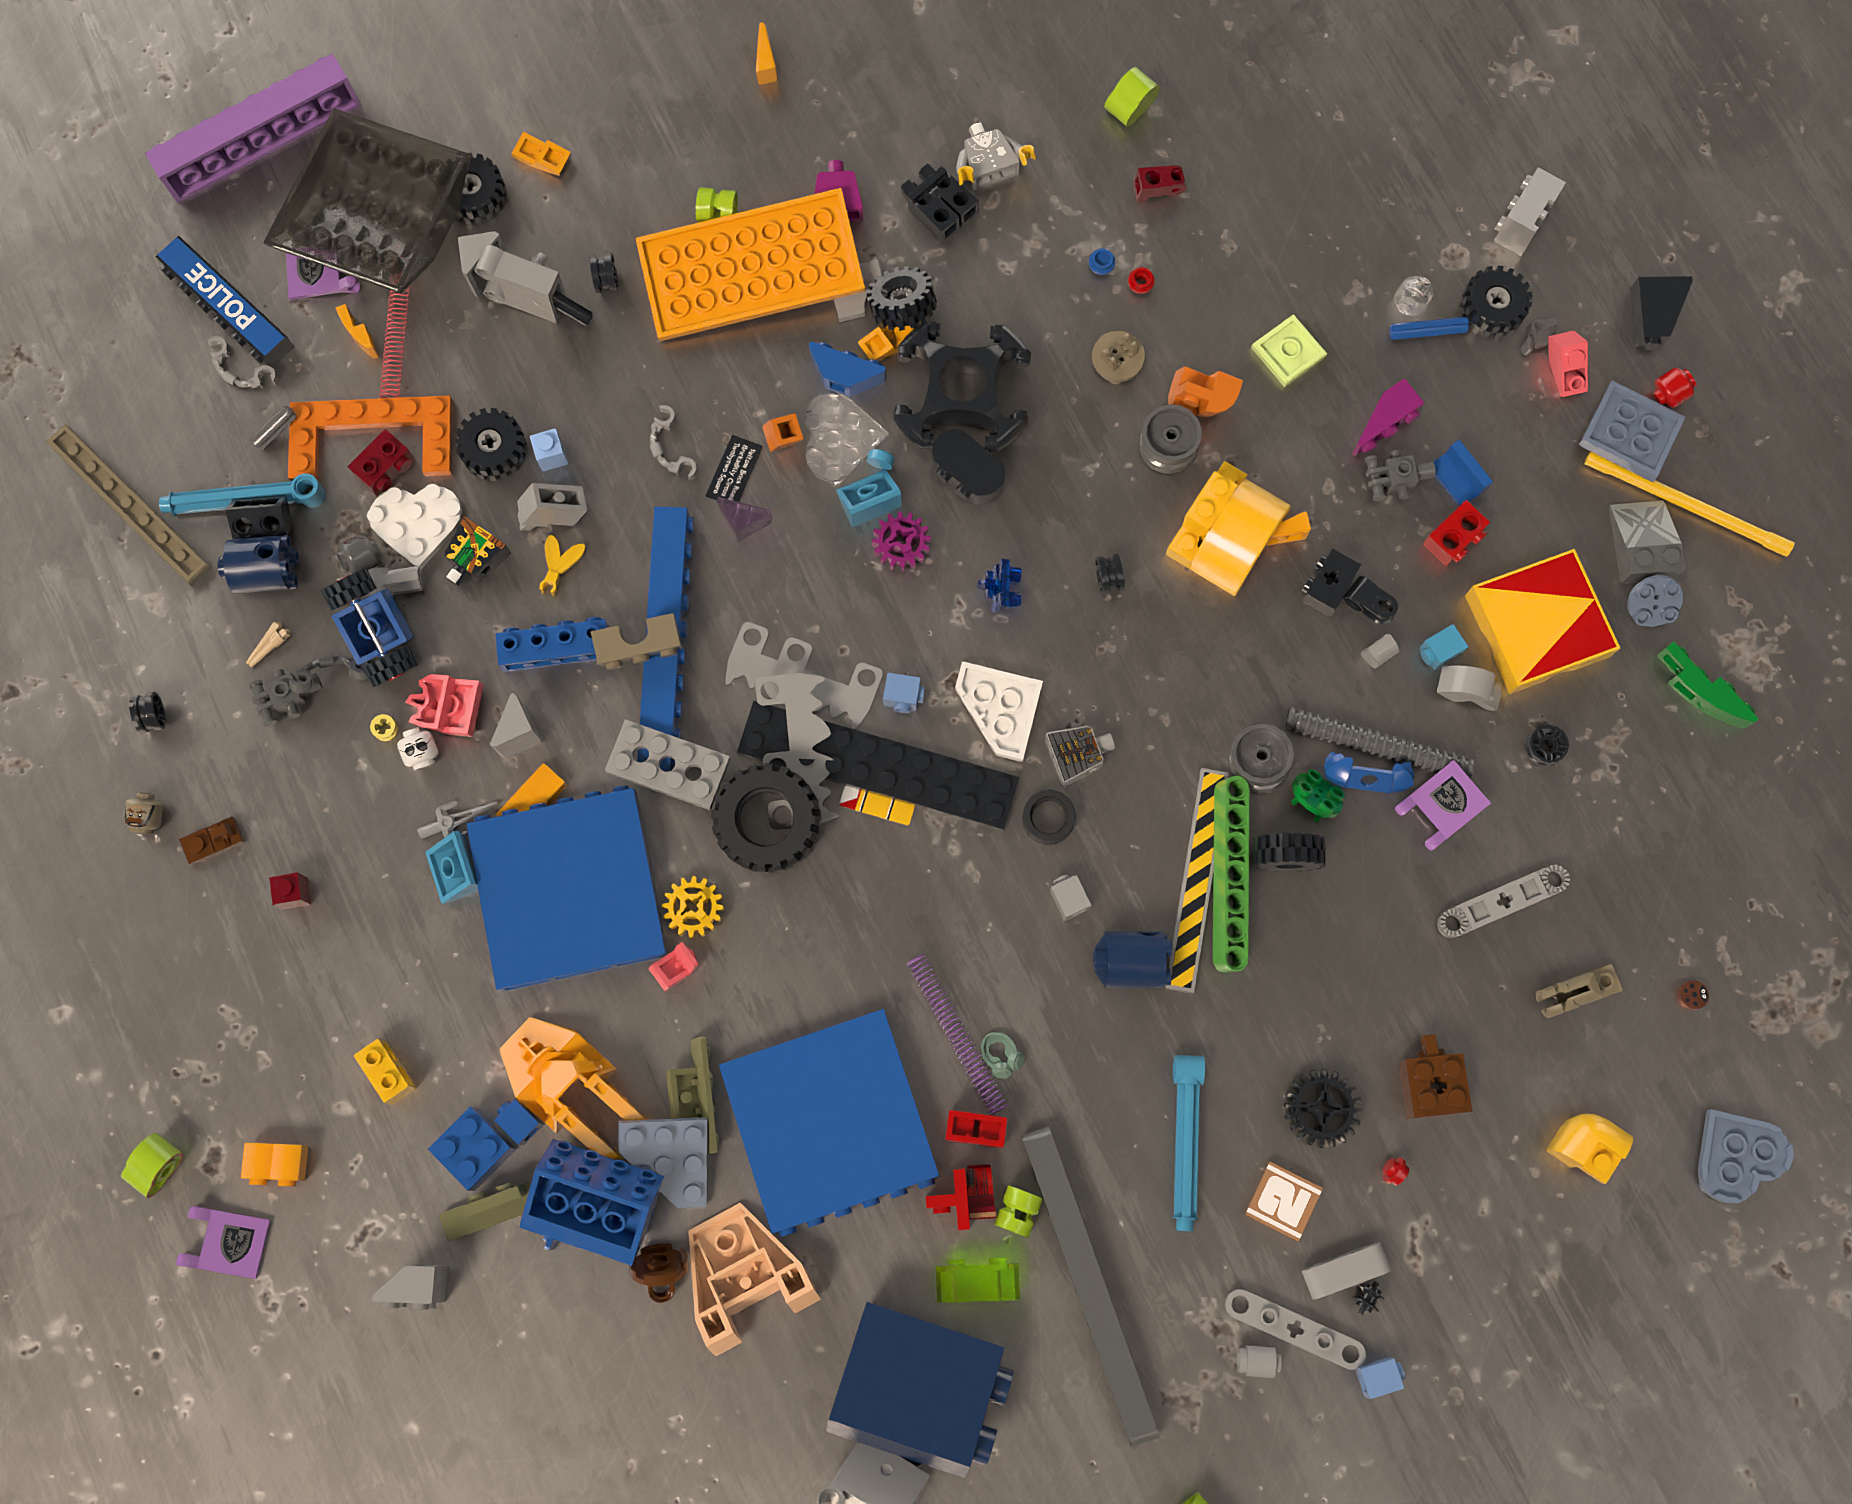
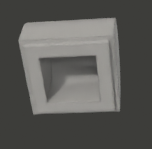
M1386 634L1361 651V655L1372 668L1376 669L1399 653V648L1390 634Z

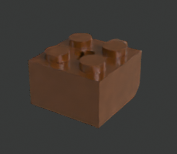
M1435 1034L1421 1036L1422 1051H1417V1058L1404 1059L1399 1064L1407 1120L1473 1112L1463 1053L1445 1055L1444 1049H1438ZM1435 1082L1439 1084L1440 1089H1431L1430 1083Z

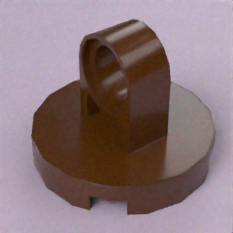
M668 1243L645 1246L640 1249L641 1254L636 1256L633 1265H629L630 1276L638 1284L647 1286L649 1297L654 1302H667L675 1293L674 1282L683 1278L688 1272V1254L681 1247L680 1251L672 1249V1244ZM669 1285V1288L662 1293L653 1290L654 1286Z

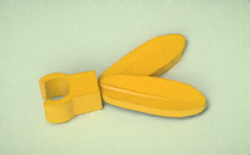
M553 535L547 537L545 555L549 570L545 579L540 583L542 594L545 593L544 589L548 585L553 586V589L550 591L552 596L554 597L557 594L560 575L582 558L585 552L584 544L573 545L561 556L557 539Z

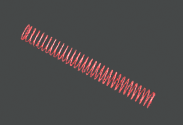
M398 246L393 251L391 281L394 278L396 280L393 281L408 282L411 280L409 276L398 275L395 272L410 273L412 271L410 267H412L411 262L413 260L411 259L412 257L407 256L412 255L413 250L410 249L412 253L405 251L396 252L395 249L397 248L410 249ZM401 257L407 259L409 258L411 259V261L407 262L397 260L394 262V259ZM396 262L409 263L411 266L398 265ZM395 267L409 268L410 271L398 270ZM395 276L408 277L409 280L397 279ZM392 282L390 283L391 287L399 285L409 288V285L397 284L393 282L395 285H392ZM393 287L394 289L389 292L390 301L388 302L387 318L388 320L397 318L406 321L408 299L395 297L390 299L392 295L408 297L407 295L410 293L408 290ZM394 290L406 291L408 292V294L395 293L391 295V292H393ZM396 299H398V300H404V301H407V303H406V304L396 303V302H393L392 300H396ZM392 305H405L407 306V308H396ZM392 309L405 310L406 313L394 312ZM390 314H402V315H405L406 317H405V318L394 317V316H392V315H390ZM387 320V325H386V327L388 326V324L390 325L391 323H397V324H403V325H405V324H404V323H401V322H395V321H392V322L388 323V320ZM406 325L405 327L392 326L386 329V339L390 340L389 342L401 343L403 346H394L389 344V342L384 344L385 353L383 354L384 362L382 365L386 369H389L387 366L401 368L400 370L389 369L385 371L401 373L402 367L400 366L403 363L400 361H403V355L396 356L387 352L403 354L404 349L402 347L405 345L402 342H405L404 337L406 335L404 333L406 330L404 332L390 330V328L405 330ZM389 333H401L404 336L398 337L390 335ZM396 337L401 338L404 341H393L389 338ZM388 347H398L403 350L395 351L389 349ZM394 356L399 357L402 360H392L387 357ZM395 361L401 363V365H392L387 362ZM382 372L381 380L386 384L380 387L379 397L381 398V396L388 394L400 398L398 394L387 393L384 390L399 392L398 390L401 388L398 385L401 384L399 380L402 379L400 377L402 373L394 375L385 372L388 375H383ZM385 376H397L400 379H390ZM392 380L400 384H390L385 381ZM393 385L399 387V389H391L385 386Z

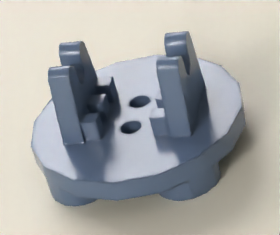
M1655 575L1647 577L1632 587L1627 601L1628 612L1640 626L1655 627L1665 623H1672L1679 616L1684 600L1683 590L1676 580L1668 576Z

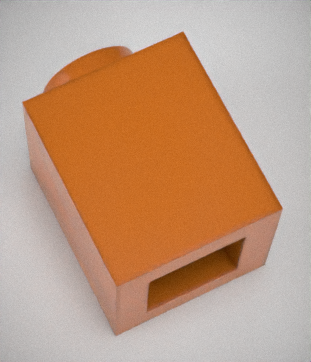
M796 413L771 419L762 426L770 452L794 446L803 440Z

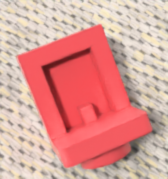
M681 942L674 951L653 963L649 967V971L664 991H667L691 976L697 968L698 962L694 952Z

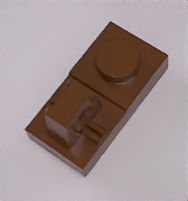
M232 816L179 839L188 864L192 866L245 843L236 819Z

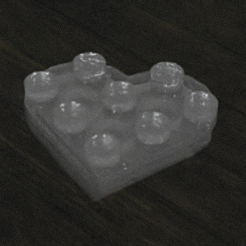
M838 393V395L820 394L806 408L805 425L807 432L812 437L807 444L806 462L814 476L830 484H837L852 475L867 460L869 451L878 449L889 438V433L850 398L841 393Z

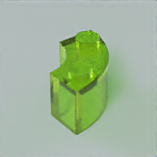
M1006 1257L989 1258V1264L965 1265V1259L947 1260L948 1266H936L937 1303L1020 1300L1019 1263H1007Z

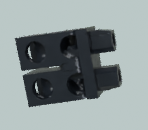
M927 163L919 171V177L923 182L917 185L912 179H908L901 185V193L907 200L908 209L935 233V238L941 244H944L960 230L959 225L963 227L979 213V200L963 185H959V182L948 174L945 168L941 166L936 169Z

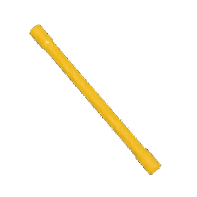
M1591 451L1584 462L1585 465L1604 474H1610L1756 541L1765 548L1787 557L1794 547L1795 543L1773 532H1767L1659 481L1651 482Z

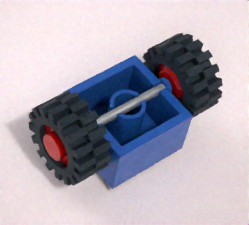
M367 568L337 580L335 583L322 589L321 593L331 611L345 604H351V606L331 617L357 665L377 656L379 658L382 657L363 667L372 687H375L387 680L391 681L403 675V672L417 666L418 663L408 645L387 655L390 653L389 650L414 638L389 589L379 591L361 600L360 597L377 589Z

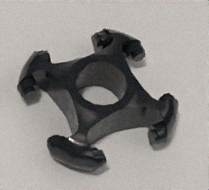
M927 320L913 329L897 347L898 361L907 363L915 357L923 359L927 366L929 384L923 407L918 413L912 414V410L906 405L895 406L893 420L905 437L920 449H930L934 445V434H931V430L927 429L938 426L964 425L991 431L989 436H985V449L988 452H999L1014 442L1027 428L1028 415L1024 410H1016L1010 414L1009 418L1002 416L996 396V383L1001 367L1008 361H1012L1019 368L1029 367L1031 352L1023 340L1006 325L995 324V326L990 325V339H994V343H999L998 345L959 348L930 341H936V337H940V323H936V321ZM967 373L978 378L985 389L976 398L961 402L946 396L941 390L940 385L953 374Z

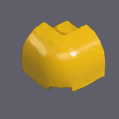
M1580 1114L1568 1119L1560 1127L1546 1151L1570 1168L1578 1167L1600 1183L1606 1184L1621 1159H1625L1633 1144V1136L1599 1115Z

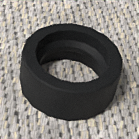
M1052 789L1041 790L1032 795L1026 802L1022 814L1023 827L1027 835L1035 842L1044 845L1058 844L1065 840L1072 832L1076 820L1075 807L1071 800L1062 792ZM1051 801L1062 807L1066 820L1059 831L1047 834L1035 827L1032 815L1034 809L1039 804Z

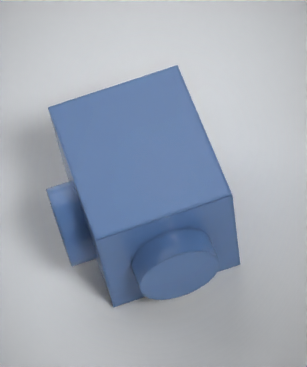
M887 673L883 696L884 706L894 707L893 710L900 713H910V710L916 711L917 704L923 703L925 687L921 686V678Z

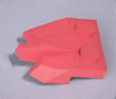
M430 674L419 680V686L423 689V693L410 694L405 702L418 709V713L412 715L409 722L443 734L473 737L484 684L476 680L454 679L448 675Z

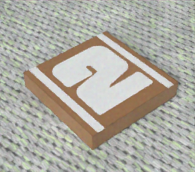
M1269 1161L1244 1215L1299 1242L1323 1188Z

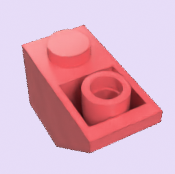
M1574 330L1548 336L1549 364L1560 396L1566 397L1587 392L1588 342Z

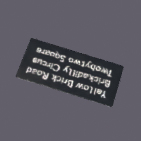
M732 435L705 497L736 508L763 446Z

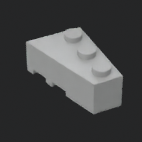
M1539 167L1533 176L1528 174L1519 188L1523 190L1520 197L1515 195L1507 208L1510 210L1507 217L1503 215L1494 230L1498 231L1494 242L1522 256L1566 182Z

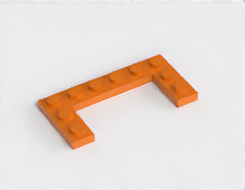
M450 395L290 402V408L297 415L296 419L289 425L288 479L290 481H293L295 477L303 473L314 476L318 481L319 430L423 426V474L425 476L452 475V398Z

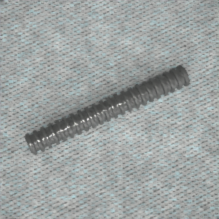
M1293 706L1287 713L1284 724L1286 731L1292 729L1296 734L1299 731L1302 732L1303 736L1310 734L1311 738L1317 736L1321 741L1323 739H1327L1328 743L1334 741L1338 746L1340 744H1344L1345 748L1352 746L1353 750L1359 748L1363 753L1369 751L1370 755L1376 753L1380 758L1386 756L1387 760L1394 758L1395 762L1398 763L1400 760L1403 763L1411 762L1415 768L1417 765L1422 770L1429 768V772L1436 770L1438 773L1453 760L1470 779L1474 771L1475 761L1471 757L1469 759H1466L1464 755L1458 757L1457 753L1449 754L1447 750L1440 752L1439 748L1433 750L1429 745L1423 747L1422 743L1416 745L1412 740L1406 742L1405 738L1398 740L1397 736L1391 738L1387 733L1381 735L1380 731L1374 733L1370 728L1363 730V726L1356 728L1355 724L1352 723L1349 726L1346 725L1345 721L1339 723L1338 719L1335 718L1333 721L1329 720L1328 716L1321 718V714L1314 716L1310 711L1308 713H1304L1303 709L1297 711Z

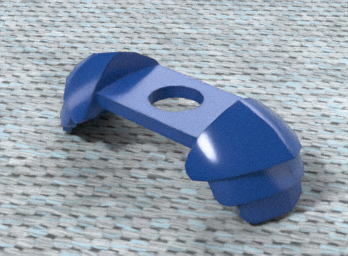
M1331 752L1325 759L1324 771L1326 778L1343 788L1393 794L1407 790L1414 785V772L1411 762L1397 763L1392 771L1353 766V759L1351 757L1345 758L1342 754ZM1366 775L1377 777V781L1371 784L1364 783L1361 779Z

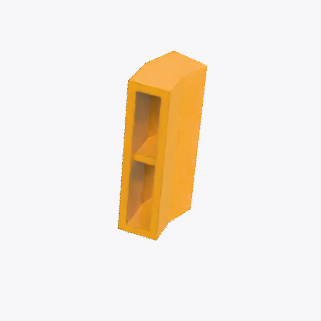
M543 763L495 815L497 817L502 816L503 811L518 809L519 812L530 810L529 806L539 803H546V806H549L568 785Z

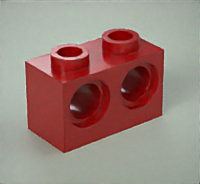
M1465 500L1427 537L1423 545L1447 567L1453 560L1458 563L1469 552L1466 548L1472 542L1477 545L1488 534L1484 530L1490 521ZM1462 522H1467L1471 524L1473 530L1470 531L1465 529L1462 525ZM1443 540L1451 541L1454 544V548L1446 547Z
M949 1110L945 1141L1003 1149L1007 1118Z

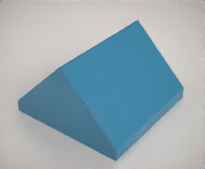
M886 470L836 489L852 527L902 507L900 489Z
M453 831L425 852L441 904L479 892L469 841L461 832Z

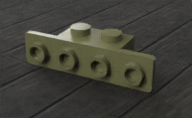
M701 1036L690 1041L693 1068L671 1069L666 1071L671 1119L706 1117L707 1155L717 1153L720 1137L718 1131L715 1130L714 1118L716 1117L717 1109L715 1102L712 1101L711 1092L714 1080L712 1073L709 1072L708 1064L711 1051L709 1044L706 1043V1037Z
M532 1180L514 1186L513 1181L495 1187L497 1191L495 1194L486 1197L485 1191L468 1197L469 1203L441 1213L439 1217L447 1240L452 1241L523 1215Z

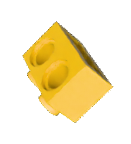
M376 1039L353 1055L385 1104L394 1105L417 1089L387 1041Z

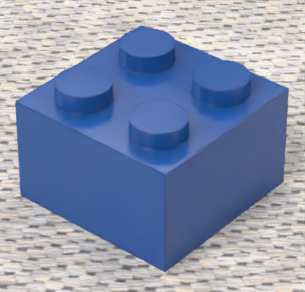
M469 1107L428 1150L467 1191H476L517 1148L478 1108Z

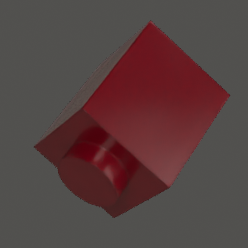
M298 872L269 877L273 906L286 910L311 905L307 877Z

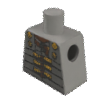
M1091 726L1048 732L1045 736V742L1062 788L1102 768L1104 761L1101 754L1115 749L1110 733L1095 738Z

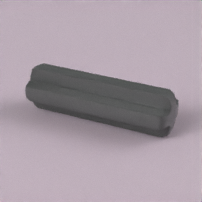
M284 406L252 437L251 441L254 443V446L261 450L265 449L296 419L297 415L294 410Z

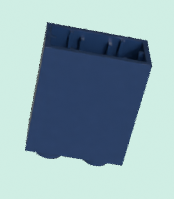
M866 1302L828 1419L826 1432L965 1478L972 1461L987 1466L991 1456L997 1429L982 1424L988 1403L992 1402L1004 1406L1011 1386L1014 1370L999 1366L1005 1347Z

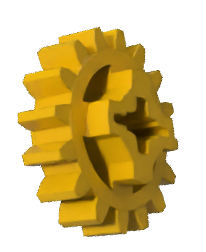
M696 876L692 877L691 883H688L685 878H681L682 885L680 887L673 883L671 886L674 892L672 894L665 893L669 903L662 904V908L669 910V912L663 915L665 920H673L669 927L672 930L679 927L678 934L680 936H683L688 931L691 939H694L695 932H699L702 937H705L706 928L714 931L715 927L712 923L714 921H722L717 913L725 910L724 906L718 904V902L723 900L721 894L714 895L718 888L715 885L708 888V880L705 878L701 883H698ZM692 889L701 890L697 894H688L686 892ZM677 899H679L680 910L675 914V904ZM711 900L712 909L710 915L708 916L706 914V905L709 904ZM691 902L697 904L699 909L695 913L692 910L689 911L688 904ZM690 920L701 923L693 926L686 925Z

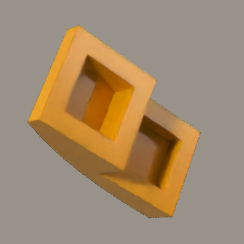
M523 131L512 151L511 157L541 171L559 176L571 152L549 140L545 143Z
M346 304L335 307L342 323L358 346L373 359L378 358L372 336L365 324L356 326L354 317Z
M878 326L858 341V344L869 359L879 362L896 353L898 345L914 328L905 326V330L899 331V327H895L894 331L888 329V326L884 329Z

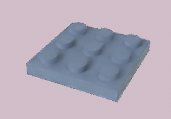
M1611 381L1579 446L1654 482L1683 424L1685 416Z

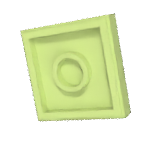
M1294 314L1253 343L1251 347L1284 387L1288 386L1327 356V352Z

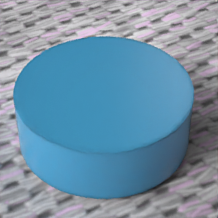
M872 449L869 451L866 461L875 468L891 470L895 458L884 450Z

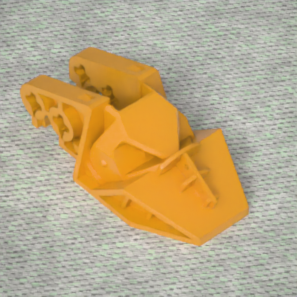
M529 1017L500 1048L515 1098L543 1120L556 1134L565 1127L589 1150L596 1151L600 1155L615 1160L627 1162L616 1149L612 1148L577 1113L578 1111L575 1108L559 1101L564 1095L563 1092L572 1083L580 1079L586 1088L593 1091L623 1120H649L634 1108L630 1101L608 1081L617 1069L576 1030Z

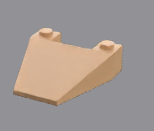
M741 1203L688 1230L695 1322L706 1347L715 1356L742 1343L731 1316L771 1294L781 1290L786 1303L794 1313L821 1300L809 1273L802 1263Z

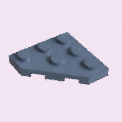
M706 1117L618 1121V1151L628 1162L635 1167L649 1169L656 1174L664 1176L660 1192L677 1208L707 1207Z

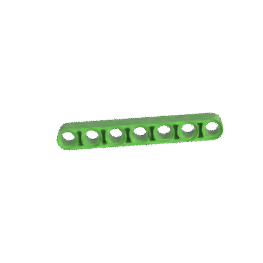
M1232 776L1221 780L1216 784L1214 790L1213 964L1222 973L1241 971L1248 963L1249 784L1241 776ZM1229 784L1234 788V796L1229 792ZM1229 812L1234 816V824L1229 820ZM1229 840L1234 844L1233 852L1229 849ZM1229 868L1234 872L1233 880L1228 876ZM1229 896L1234 901L1233 909L1228 905ZM1229 924L1234 930L1232 937L1228 934L1227 930ZM1229 953L1233 956L1234 960L1232 966L1227 960Z

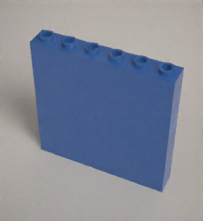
M627 785L613 788L611 793L590 792L585 794L583 799L574 800L573 797L557 800L555 805L546 806V803L534 804L529 806L530 810L519 812L518 809L503 811L502 816L491 818V815H482L475 817L474 822L466 823L496 990L505 992L668 955L638 795L634 788L629 789Z
M884 1009L719 1065L772 1234L779 1232L781 1238L797 1232L795 1226L807 1223L808 1228L824 1223V1216L834 1213L835 1217L839 1218L853 1213L851 1207L861 1203L863 1208H868L879 1204V1197L890 1194L891 1199L908 1194L907 1188L918 1184L919 1189L936 1184L934 1178L939 1177V1173Z

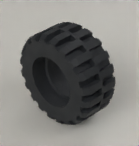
M765 763L763 766L755 764L748 766L747 770H739L734 773V777L730 781L726 780L721 786L723 789L720 794H716L714 799L716 803L715 808L711 811L714 825L712 826L713 834L716 836L721 850L733 862L759 873L786 871L793 868L794 864L802 862L806 858L807 853L813 850L816 845L817 836L820 835L821 810L818 799L811 787L797 773L792 772L786 767H778L774 764ZM769 792L782 796L787 800L793 812V824L790 832L783 840L776 844L760 845L754 843L745 835L741 826V812L744 805L749 799L760 793Z

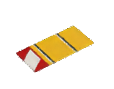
M845 786L839 804L845 808L904 825L910 824L915 807L914 805Z

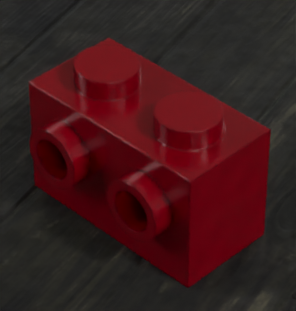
M384 429L347 467L360 482L378 496L381 492H385L391 487L393 480L400 473H404L410 468L415 458L406 446L387 429Z

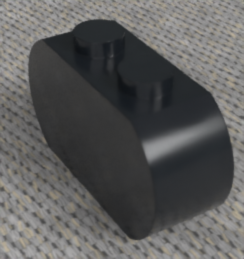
M948 430L935 440L932 448L934 473L943 483L949 482L955 487V492L965 501L969 499L976 505H985L995 501L1001 495L1005 484L1004 464L964 430Z

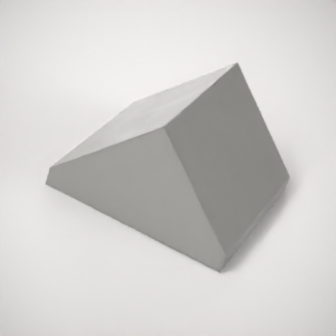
M496 231L458 237L462 273L474 296L477 298L483 293L489 281L475 272L476 265L485 246L492 245L507 252L500 234Z
M512 693L509 696L490 743V746L505 759L542 743L528 709L517 695Z

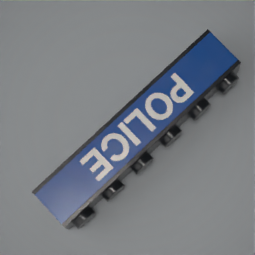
M179 235L155 256L162 264L159 268L161 272L170 280L176 278L179 281L177 286L188 297L193 294L197 298L195 303L206 314L211 311L215 315L212 319L223 330L229 328L233 332L230 336L241 347L246 344L251 349L248 353L259 364L264 361L268 366L274 367L294 348L289 338Z

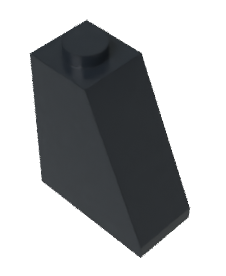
M1692 276L1637 278L1630 288L1635 347L1656 350L1661 348L1671 337L1693 282Z

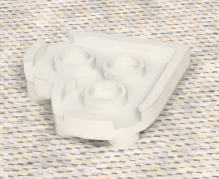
M435 484L427 485L415 495L393 487L376 498L367 513V518L372 529L380 539L414 567L418 566L421 570L456 532L462 520V505L452 491L444 487H438Z

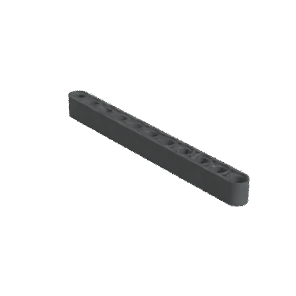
M1047 1126L1021 1136L1024 1148L1129 1444L1133 1449L1158 1440L1160 1436L1050 1128Z

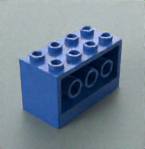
M552 1139L535 1168L519 1228L632 1266L647 1234L664 1176L656 1174L649 1169H641L629 1165L623 1160H615L600 1155L593 1150L576 1147L567 1141Z

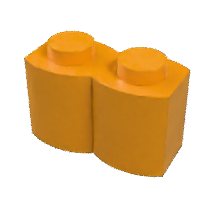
M245 1143L241 1178L249 1179V1185H267L268 1180H278V1186L296 1187V1181H305L308 1146Z

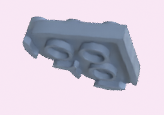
M1709 1109L1706 1111L1698 1164L1700 1189L1712 1199L1721 1203H1741V1201L1747 1200L1751 1194L1757 1191L1760 1181H1773L1790 1169L1794 1159L1792 1143L1789 1144L1787 1137L1781 1132L1782 1129L1771 1123Z

